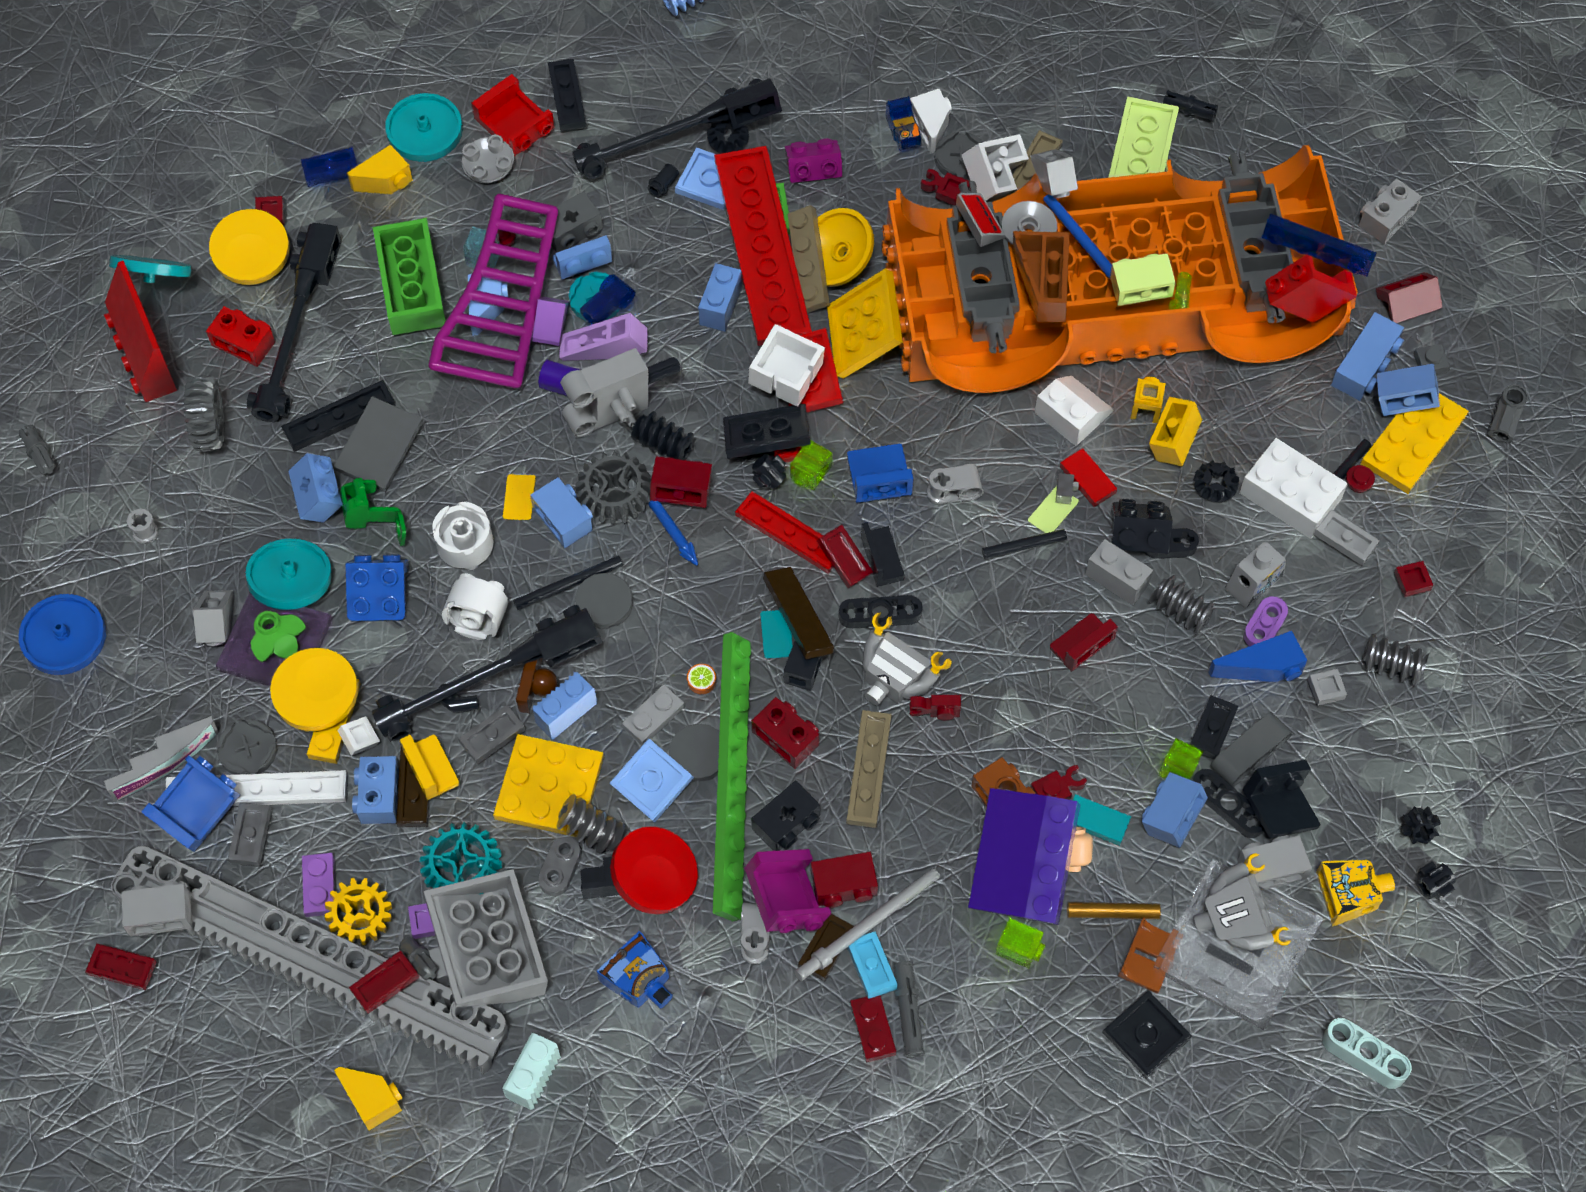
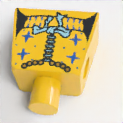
M1369 860L1323 861L1316 871L1332 926L1377 910L1383 901L1381 893L1395 890L1392 874L1375 875L1373 865Z

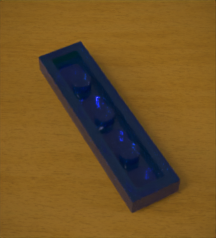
M1273 214L1269 215L1262 238L1269 240L1273 244L1288 247L1300 254H1307L1327 264H1334L1348 269L1354 274H1361L1366 277L1369 275L1377 254L1371 250Z

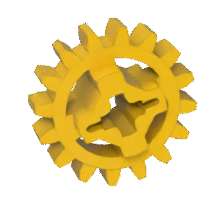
M351 878V886L346 887L341 882L339 883V893L336 891L330 892L333 902H325V909L331 911L324 914L325 921L332 922L329 925L331 933L338 930L337 936L342 938L346 936L352 943L355 942V939H360L361 944L366 945L367 937L370 936L376 941L378 940L376 933L378 930L384 933L387 931L383 921H391V914L386 911L391 910L392 905L391 902L385 901L388 898L386 891L378 893L379 884L377 882L369 887L367 878H364L361 884H357L355 878ZM374 901H376L379 907L378 916L371 910ZM361 907L364 909V914L357 913L355 916L353 915V909L357 911ZM338 908H341V911L346 914L342 923L337 915ZM367 927L365 929L355 930L356 928Z

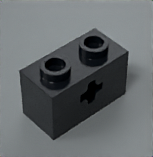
M795 780L751 818L752 830L773 851H780L782 848L787 850L797 841L798 834L804 829L807 831L812 829L820 820V804Z

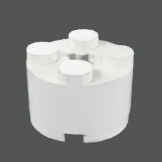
M459 502V505L452 507L448 505L439 511L432 525L438 554L445 563L452 567L474 570L488 558L493 549L494 540L489 519L484 510L473 503Z
M461 574L459 579L454 582L443 608V621L447 625L450 621L456 626L455 632L468 638L485 640L487 635L492 634V637L496 636L508 606V598L504 593V586L497 581L487 582L475 578L471 574Z

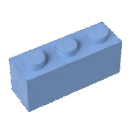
M1375 312L1337 369L1331 386L1361 401L1366 392L1371 394L1377 385V373L1387 370L1391 359L1388 357L1391 353L1397 354L1404 342V339L1400 338L1404 327Z

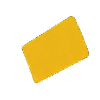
M509 474L507 476L503 510L504 519H531L532 503L530 495L534 493L535 475Z

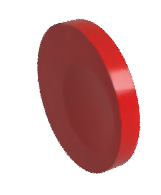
M642 827L630 832L617 845L611 858V878L617 892L630 906L639 911L649 914L672 912L685 903L695 890L698 868L694 854L682 838L667 829Z

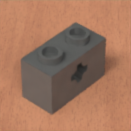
M584 191L556 206L558 208V216L551 246L557 253L573 247L577 242L587 237H592L599 230L603 229L601 213ZM541 214L538 216L540 228H544L547 215Z

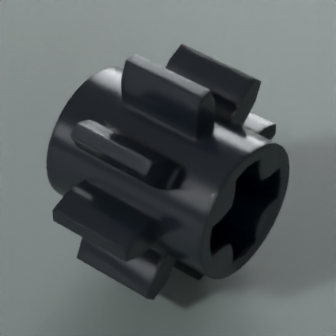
M764 454L752 466L754 470L752 479L760 488L765 485L773 489L786 478V473L784 472L786 471L784 468L786 463L778 454L774 457Z
M1414 806L1407 814H1403L1406 824L1402 825L1401 829L1405 836H1409L1412 844H1415L1417 841L1428 844L1435 836H1439L1436 826H1439L1441 822L1437 815H1433L1430 807L1427 806L1425 809Z
M1431 861L1418 872V875L1421 877L1417 880L1418 888L1428 899L1436 896L1439 901H1442L1455 890L1452 885L1456 882L1455 875L1446 864L1442 863L1436 866Z

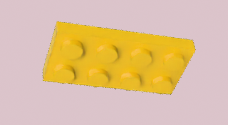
M1439 393L1440 407L1396 414L1363 457L1360 465L1370 468L1373 473L1409 494L1467 417L1469 411Z

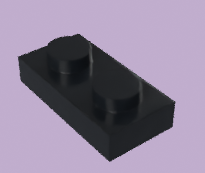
M1211 695L1189 749L1215 759L1223 746L1238 705Z

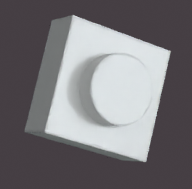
M366 716L341 725L337 730L351 756L373 748L380 742Z

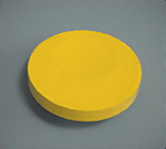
M244 209L229 214L216 225L210 237L209 252L216 269L226 279L237 284L254 285L270 280L283 269L289 257L290 243L284 226L276 217L262 210Z
M309 648L294 653L280 664L272 678L270 694L278 715L287 724L304 731H320L335 726L348 716L357 700L358 682L352 666L342 655L329 649Z

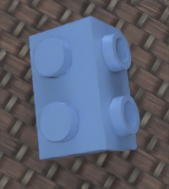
M605 235L555 253L553 255V262L561 279L612 262L611 247L607 236Z

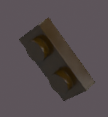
M831 914L823 922V926L816 931L798 962V968L811 959V954L821 947L826 948L854 926ZM842 952L832 958L833 962L823 970L818 969L811 975L825 982Z

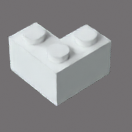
M1020 134L978 143L962 154L970 181L976 183L977 193H981L986 202L1002 199L1015 191L1017 187L1011 170L1029 159Z

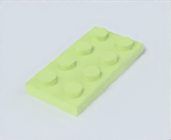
M1127 96L1108 178L1165 172L1179 110L1178 106Z

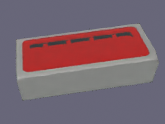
M981 193L957 194L956 206L980 247L1005 238L1002 228Z

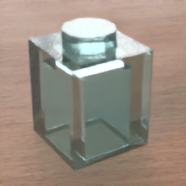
M472 227L463 246L466 266L475 268L487 230ZM497 233L495 243L500 244L499 236ZM491 254L487 267L494 268L500 255Z

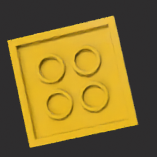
M886 268L827 306L833 359L837 376L840 378H846L903 343L893 272Z
M517 734L494 810V819L567 835L568 824L560 830L556 827L559 812L565 801L573 793L576 795V799L583 798L586 801V805L591 804L603 763L604 753ZM576 830V831H575L572 835H570V836L576 837V836H577V833H578V830Z

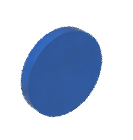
M74 594L54 595L38 602L25 615L19 629V645L26 659L36 669L52 675L70 674L85 668L99 655L106 639V626L96 606L84 597Z

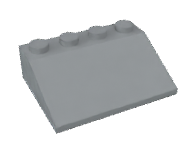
M514 869L423 892L456 1007L512 1003L545 995L548 980Z

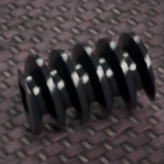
M654 411L648 416L643 414L637 419L632 428L631 439L634 441L639 440L641 445L649 446V449L652 451H658V454L662 457L667 456L680 460L687 459L693 446V433H688L684 438L685 429L683 427L674 432L675 423L670 422L665 427L666 418L663 416L656 422L657 413Z

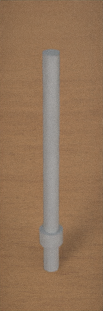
M932 868L829 946L819 948L811 954L809 961L794 971L796 977L803 981L816 970H823L833 962L832 958L940 878L938 871Z

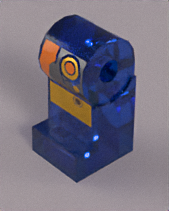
M910 97L887 101L886 120L898 149L901 151L921 146V134L912 111Z

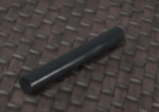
M1363 439L1333 474L1343 480L1348 470L1355 466L1372 447L1371 443Z
M1060 529L982 548V555L984 559L1055 543L1067 540V534L1065 529Z

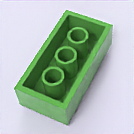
M427 218L373 227L387 316L392 335L442 327L446 319Z

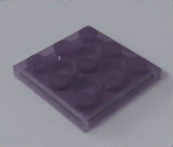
M249 592L216 664V668L220 672L271 687L274 673L285 659L273 653L266 661L260 662L254 656L251 649V640L256 634L254 621L257 616L264 611H272L280 616L292 614L299 617L305 624L306 629L295 636L299 647L298 652L309 648H320L333 619L331 614L307 607L291 610L271 608L260 603ZM267 624L264 629H270L274 624Z

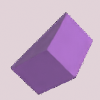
M548 297L538 299L532 336L533 342L560 345L569 301Z

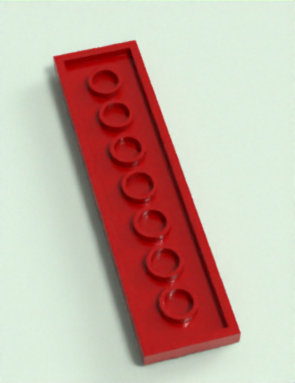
M767 146L714 155V162L739 268L742 273V281L757 345H763L775 324L798 335L812 332Z

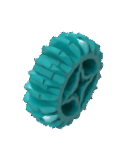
M465 822L461 824L460 829H456L455 824L451 823L449 832L439 828V838L430 835L429 841L432 846H423L422 850L425 856L420 857V864L424 867L420 869L422 877H426L424 882L428 888L433 887L432 889L466 881L468 876L473 873H478L472 878L475 879L499 873L496 870L502 869V861L499 860L502 854L501 850L496 848L498 845L496 839H489V832L487 830L480 832L479 826L476 824L468 830V825ZM468 844L482 850L485 857H478V854L470 853ZM455 846L452 851L444 853L447 849ZM464 855L466 863L463 862L464 865L460 866L458 871L456 863L459 864V860H462ZM437 868L444 869L445 872H452L455 879L454 882L446 880L439 875Z

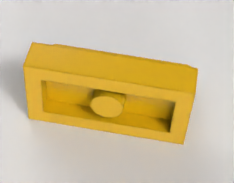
M411 735L400 739L403 752L427 800L459 786V780L436 735H431L416 743Z

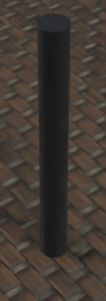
M619 555L516 598L513 600L517 610L525 608L577 586L594 574L607 573L623 566L622 560Z

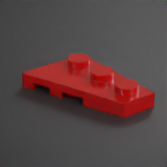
M826 328L800 335L825 347L823 364L813 382H810L809 389L800 404H806L807 412L843 404Z

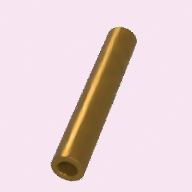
M1068 902L1067 916L1068 918L1142 919L1144 917L1145 919H1160L1161 907L1160 904Z

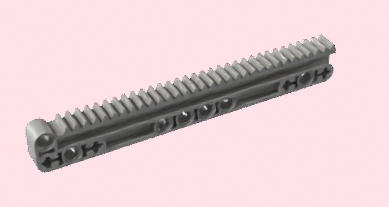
M138 846L132 849L113 878L111 890L121 905L122 891L128 886L144 885L151 888L162 886L163 883L169 881L184 883L191 893L192 928L186 929L190 936L193 937L197 934L201 941L207 939L213 947L218 944L222 951L228 949L232 956L239 954L245 962L250 959L254 966L260 964L266 972L271 969L277 977L282 974L287 982L293 979L296 986L299 987L303 984L308 992L314 989L319 997L325 994L328 1001L332 1002L336 999L340 1007L346 1004L351 1012L357 1009L361 1017L364 1018L367 1015L349 987L388 959L146 846ZM150 862L154 870H152V868L146 864ZM177 872L173 879L164 880L168 873ZM187 882L189 883L190 886L194 887V889H193L192 891H191L190 887L187 885ZM276 921L283 922L279 929L269 930L272 923ZM301 934H310L307 941L296 943V939ZM327 947H337L332 955H322ZM355 959L364 960L363 964L358 968L353 969L349 967L350 963ZM420 975L417 980L368 1014L374 1023L379 1019L385 1028L390 1024L395 1033L401 1029L406 1038L412 1034L416 1043L423 1040L427 1048L434 1045L439 1054L445 1050L450 1059L456 1055L461 1064L467 1060L471 1069L478 1065L482 1074L491 1069L493 1065L492 1059L500 1044L507 1039L509 1033L506 1020L498 1010L487 1005L456 1007L451 988L429 978L424 980ZM441 998H443L445 1005L440 1002H437L435 1006L433 1005L432 1002L434 1000L439 1001ZM467 1009L473 1011L469 1019H458L461 1011ZM497 1023L498 1026H499V1029L493 1028V1029L489 1032L486 1025H488V1026H490V1027H494L495 1024Z

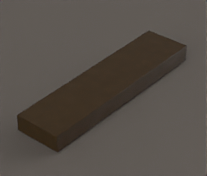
M787 567L764 572L763 580L805 659L833 654L834 646L792 568Z

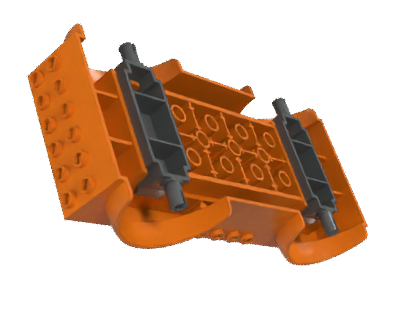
M1303 145L1294 156L1285 162L1261 173L1252 174L1248 170L1245 153H1239L1240 159H1238L1237 153H1234L1228 158L1233 176L1224 177L1223 181H1201L1179 175L1173 170L1171 159L1166 161L1167 172L1077 181V190L1069 191V196L1056 199L1112 264L1126 258L1132 260L1144 258L1150 254L1161 255L1168 253L1175 279L1173 297L1118 306L1111 279L1106 276L1070 233L1066 322L1037 321L1013 253V245L1006 238L980 247L956 205L952 206V209L924 207L906 199L901 193L900 188H896V200L888 201L887 225L882 226L884 239L882 240L883 257L887 256L888 263L885 264V268L892 271L903 341V343L898 345L899 349L902 348L903 355L901 356L902 371L908 372L909 382L938 379L958 390L975 393H993L1015 389L1032 383L1048 374L1056 366L1080 363L1089 365L1099 361L1109 360L1116 362L1135 357L1144 359L1154 355L1171 356L1181 352L1215 349L1221 355L1236 361L1267 363L1298 356L1322 344L1331 336L1343 335L1346 324L1350 322L1351 310L1355 308L1356 298L1313 323L1270 305L1265 284L1268 278L1305 255L1312 257L1315 270L1333 277L1343 270L1352 273L1322 155L1313 156L1310 146ZM1034 174L1031 180L1016 192L1002 199L987 202L1001 227L1003 215L1012 205L1023 201H1034L1047 206L1043 201L1047 193L1043 191L1037 174ZM967 181L962 182L959 185L960 193H977L976 183L969 181L970 188L968 189ZM1055 215L1057 232H1069ZM1253 250L1257 253V255H1251L1246 251ZM976 279H983V280H985L987 283H986V284H978V283H976V282H974V281H975ZM1354 281L1356 294H1358L1357 288H1356V284H1355V281Z

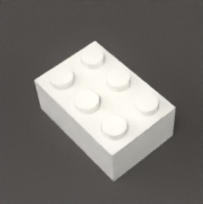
M1275 438L1244 477L1240 494L1311 539L1328 513L1334 510L1341 501L1348 483Z

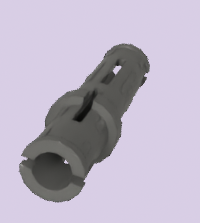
M898 962L893 965L897 982V991L894 992V996L899 1003L905 1050L904 1057L916 1058L925 1054L917 1004L919 989L915 988L913 962Z

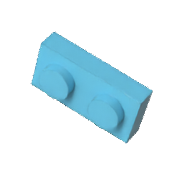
M876 931L863 935L847 947L868 999L897 990L896 979Z

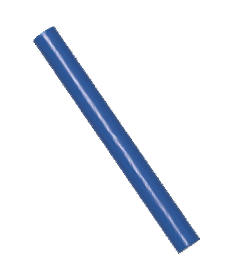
M1047 194L1043 201L1106 276L1111 279L1112 264L1060 202Z

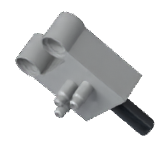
M634 348L585 369L575 370L566 374L560 383L571 403L565 406L562 414L574 436L577 438L585 437L594 430L618 420L626 422L629 427H633L636 422L633 414L648 408V385L680 372V363L677 358L671 357L647 367L637 349Z

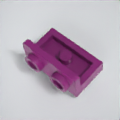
M824 138L814 143L799 141L785 146V156L789 167L791 183L842 177L841 151L837 140Z

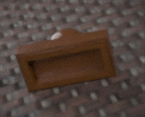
M542 658L524 664L516 696L520 712L530 714L534 694L546 697L547 694H551V691H555L558 686L556 675L547 668H541Z

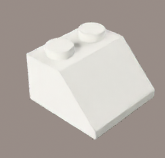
M1073 376L1056 378L1037 396L1034 413L1073 445L1077 446L1113 412V408Z

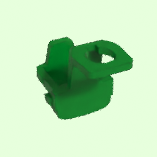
M356 478L341 487L340 497L347 528H366L367 522H395L399 545L405 546L406 527L401 510L397 507H369L366 494L376 491L377 484L375 480ZM346 495L351 496V498L348 501Z

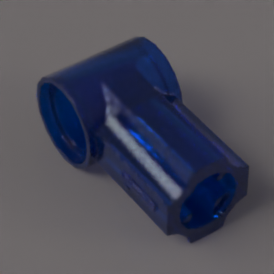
M611 274L602 282L599 292L580 308V313L590 325L602 322L615 310H622L628 307L633 301L636 291L616 274Z

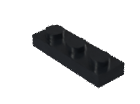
M574 59L548 62L560 132L586 128Z

